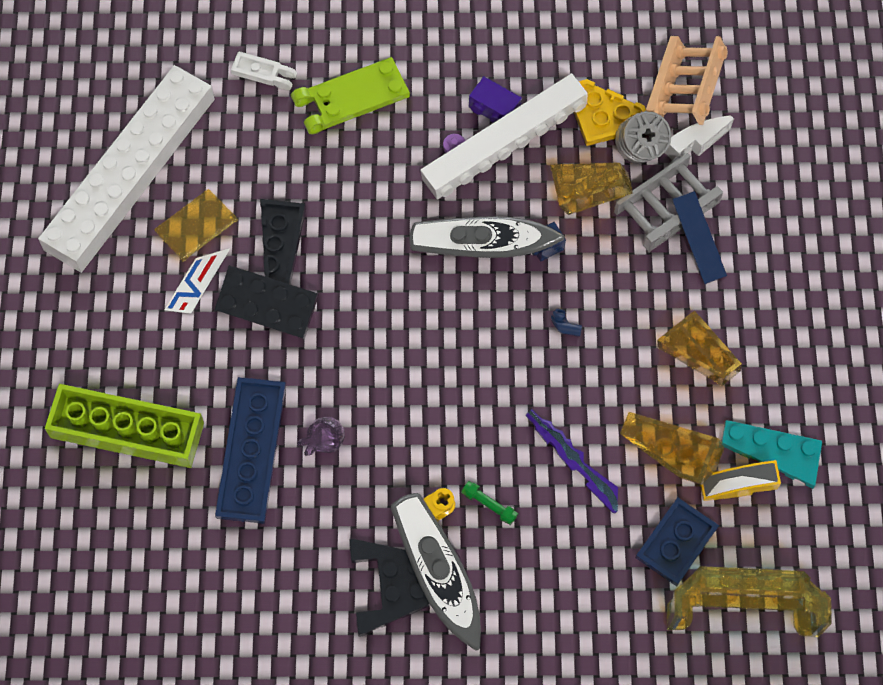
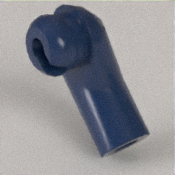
M561 308L555 309L551 316V321L557 331L561 334L580 337L582 325L569 323L565 317L566 312Z

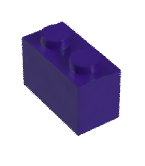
M484 76L469 95V108L475 114L487 117L492 123L521 106L522 97Z

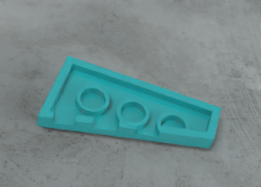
M728 420L725 421L721 446L748 459L752 458L759 462L776 460L778 471L784 473V476L793 480L797 479L814 489L821 453V440Z

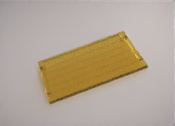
M207 189L155 228L154 231L176 253L179 259L184 262L226 228L237 222L238 219Z

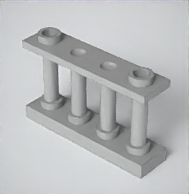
M689 153L682 157L677 156L670 162L668 167L630 193H623L616 200L614 213L618 215L626 210L645 231L646 237L643 246L648 252L683 229L678 214L674 215L668 212L653 195L652 191L662 185L673 199L682 196L680 191L669 180L680 173L699 195L698 201L703 214L721 201L723 191L718 186L711 191L710 189L706 190L687 168L691 157ZM644 197L664 220L663 224L658 228L656 226L653 227L633 204Z

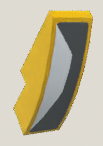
M776 460L729 468L699 477L703 501L751 496L754 492L778 490L781 485Z

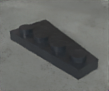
M260 199L265 277L291 285L306 205L305 203Z

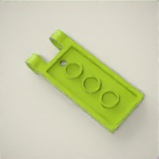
M392 57L310 88H298L291 93V98L296 107H303L314 101L321 116L318 114L311 115L305 119L304 125L309 134H317L329 127L410 97V92Z

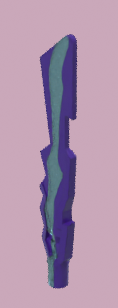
M531 409L525 416L533 423L535 430L546 444L550 443L557 455L570 470H577L588 481L585 486L612 513H617L618 487L584 463V452L573 448L571 439H566L563 431L554 428L551 421L542 419Z

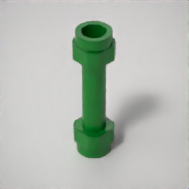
M468 481L461 493L470 500L476 499L500 515L501 521L511 526L518 513L510 506L505 508L479 490L480 486Z

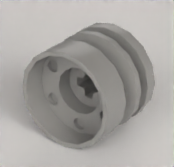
M644 111L633 115L620 124L616 132L615 144L618 152L624 159L631 163L641 164L656 159L667 151L671 143V130L669 124L661 115L655 112ZM642 134L649 135L650 139L642 138Z

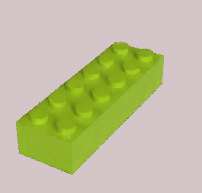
M59 384L45 430L52 439L192 468L204 421L201 413Z

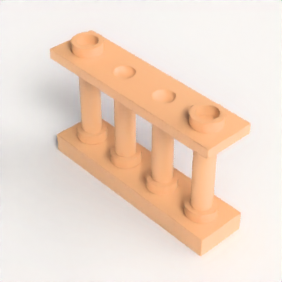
M670 36L646 111L655 112L662 117L666 113H693L698 124L703 125L710 111L709 105L723 61L727 58L728 54L727 47L724 45L721 37L716 36L712 48H685L679 36ZM685 57H709L707 66H680L682 59ZM679 75L703 76L701 85H674ZM673 94H697L694 104L668 103L670 96Z

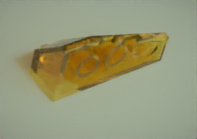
M628 412L620 432L623 437L677 477L701 485L716 471L724 451V446L719 438L632 412Z

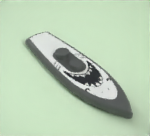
M485 216L415 222L410 231L409 241L412 251L464 257L507 258L544 250L563 241L565 237L556 230L538 222L514 217Z
M419 493L405 495L391 505V511L418 582L429 604L444 625L462 642L478 651L481 638L480 614L477 599L468 575L453 546Z

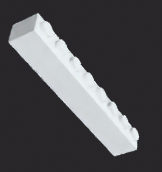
M571 73L420 170L422 180L437 200L442 196H449L459 185L469 183L475 175L488 171L492 164L498 160H505L510 156L511 152L517 148L525 147L537 135H544L553 125L561 124L573 112H579L584 109L587 104L588 93Z

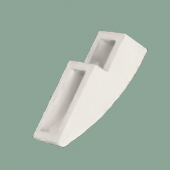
M732 116L717 117L705 120L703 125L696 123L671 137V143L665 154L671 160L677 156L682 157L691 151L700 156L731 129L734 118Z

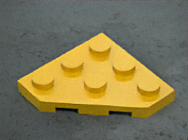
M588 79L578 81L588 93L585 108L579 112H574L586 146L615 139L616 132L621 123L635 114L646 111L644 105L638 102L632 103L624 99L623 95L608 88L604 90L596 86L595 82Z

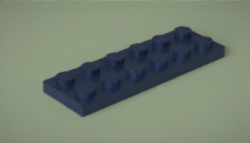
M237 378L215 512L216 519L265 524L286 382Z

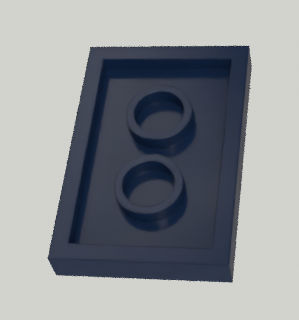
M677 497L635 558L677 587L719 525Z

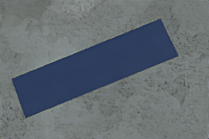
M695 191L672 199L704 284L726 277L725 268Z

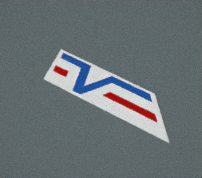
M230 248L196 258L164 310L191 314Z

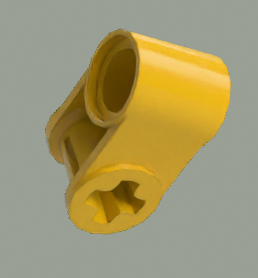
M440 488L423 498L437 522L451 514L455 509L456 503L453 493L446 488ZM444 498L445 501H448V505L444 506V504L440 503V499Z

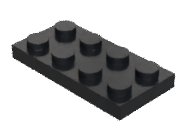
M229 265L215 310L305 339L319 294Z

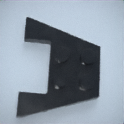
M349 539L352 563L378 562L382 599L381 610L356 612L358 637L365 636L375 629L385 627L395 620L405 618L431 606L418 582L406 550L357 539Z

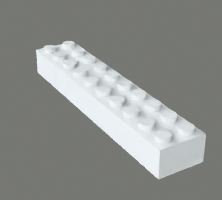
M174 65L40 235L38 240L43 250L82 273L215 100L212 86Z

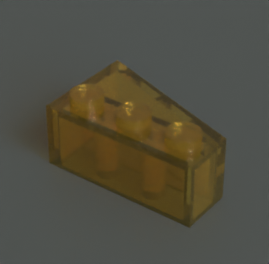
M621 163L550 165L559 206L567 215L633 194L628 172Z
M695 310L657 340V348L721 386L741 372L742 363Z

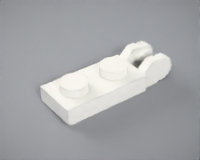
M243 52L237 53L231 68L232 75L271 86L275 85L285 90H291L292 82L277 77L278 74L289 78H295L297 74L295 69L281 65L279 62Z

